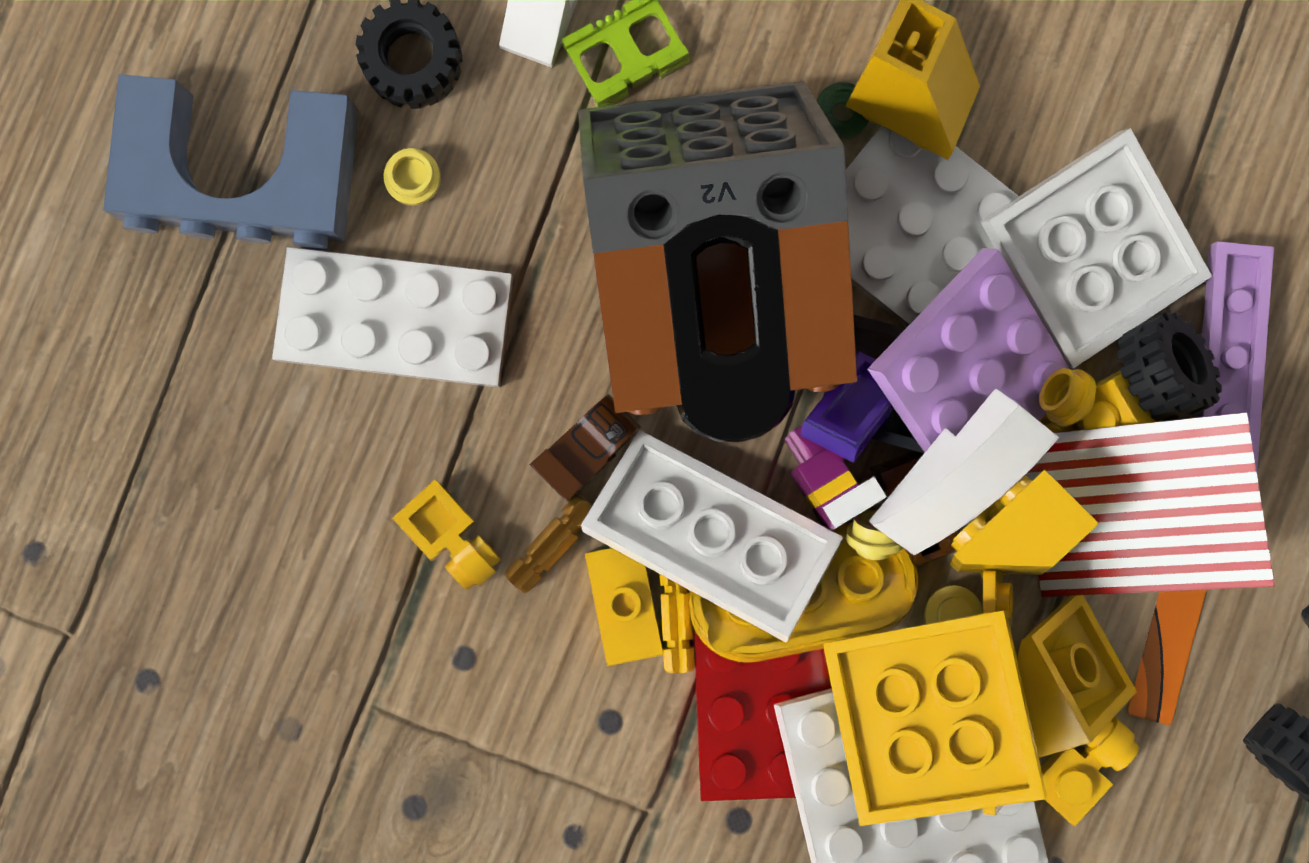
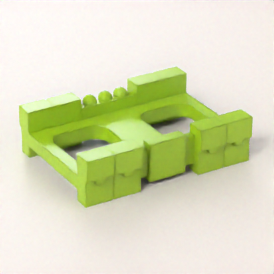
M631 0L623 5L622 12L615 10L614 17L606 15L605 22L598 20L596 27H593L590 23L577 30V32L575 31L562 38L561 42L566 54L570 56L591 93L596 107L617 104L629 97L628 88H636L652 79V75L655 73L662 79L690 63L687 48L685 45L683 46L658 0ZM654 16L660 20L670 38V43L654 54L646 56L640 52L629 31L635 24ZM605 43L613 50L621 64V70L607 80L596 83L590 78L581 62V56L597 45Z

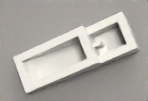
M995 388L957 436L946 428L941 432L869 522L907 551L916 555L942 541L972 521L1001 498L1032 469L1059 437L1023 407Z

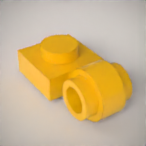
M433 480L392 518L430 561H434L448 549L450 552L449 556L452 559L445 565V568L465 590L468 591L475 584L481 587L497 572L494 566L502 559L480 535L476 536L472 541L467 538L464 540L462 535L476 522L438 480Z
M1114 717L1091 743L1083 746L1084 750L1080 754L1074 748L1052 754L1041 766L1047 794L1045 801L1071 825L1076 827L1113 786L1099 772V769L1101 767H1112L1115 771H1120L1128 766L1138 754L1140 747L1134 742L1135 734L1118 718Z

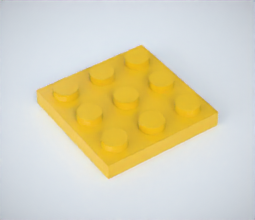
M1006 610L823 644L860 826L1045 800L1047 796Z

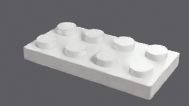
M287 247L272 359L278 362L500 388L514 277L510 273Z
M641 430L637 432L581 524L582 532L786 643L843 539L841 535Z

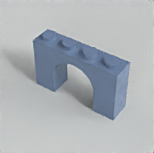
M118 75L103 211L123 221L124 229L156 234L159 231V225L180 227L179 233L182 235L204 239L215 238V230L236 232V239L258 244H270L272 235L293 237V244L296 246L313 249H326L328 241L345 242L359 110L348 95L290 90L284 151L281 162L273 176L263 186L250 194L237 198H216L201 193L195 185L188 168L187 150L193 95L176 79Z

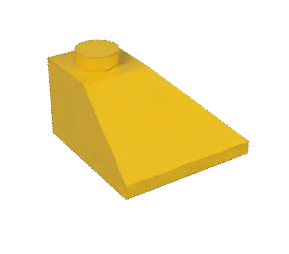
M1084 595L1070 596L1021 640L1017 662L1039 758L1091 743L1137 693Z

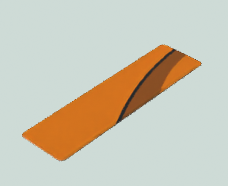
M1207 590L1158 593L1134 684L1137 693L1131 698L1128 707L1130 715L1164 725H1171Z

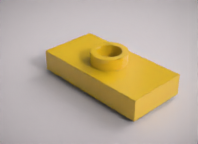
M613 548L585 553L607 666L663 655L646 566Z

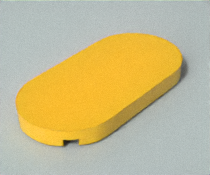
M851 523L843 524L835 529H831V531L843 537L841 545L787 643L690 591L689 596L690 618L702 642L713 652L729 660L759 662L824 648L823 644L827 642L891 631L897 627L909 613L918 590L916 564L911 553L905 548L883 560H871L860 556L856 549L851 547L845 539L846 529Z

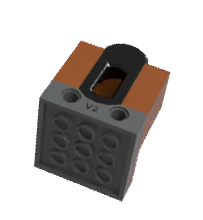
M804 81L578 110L583 184L615 413L629 411L635 415H647L659 411L662 407L676 405L682 421L696 434L716 442H743L763 436L778 426L793 406L795 390L808 389L815 392H826L838 388L840 384L857 382L844 145Z

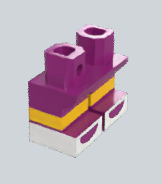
M803 425L790 432L788 437L784 439L799 464L790 475L823 527L829 530L835 529L887 497L875 477L857 484L843 462V457L801 436Z

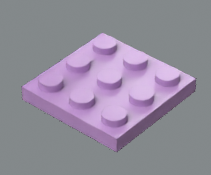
M982 248L872 363L868 371L925 453L945 428L957 436L995 388L1040 421L1046 414L1039 404V395L1043 384L1055 371L1062 368L1070 369L1000 251Z

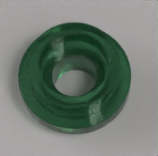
M839 82L828 86L820 93L817 99V103L840 140L850 139L859 135L869 122L852 109H850L852 117L849 120L840 121L834 117L832 108L838 104L846 105L855 87V84L848 82Z

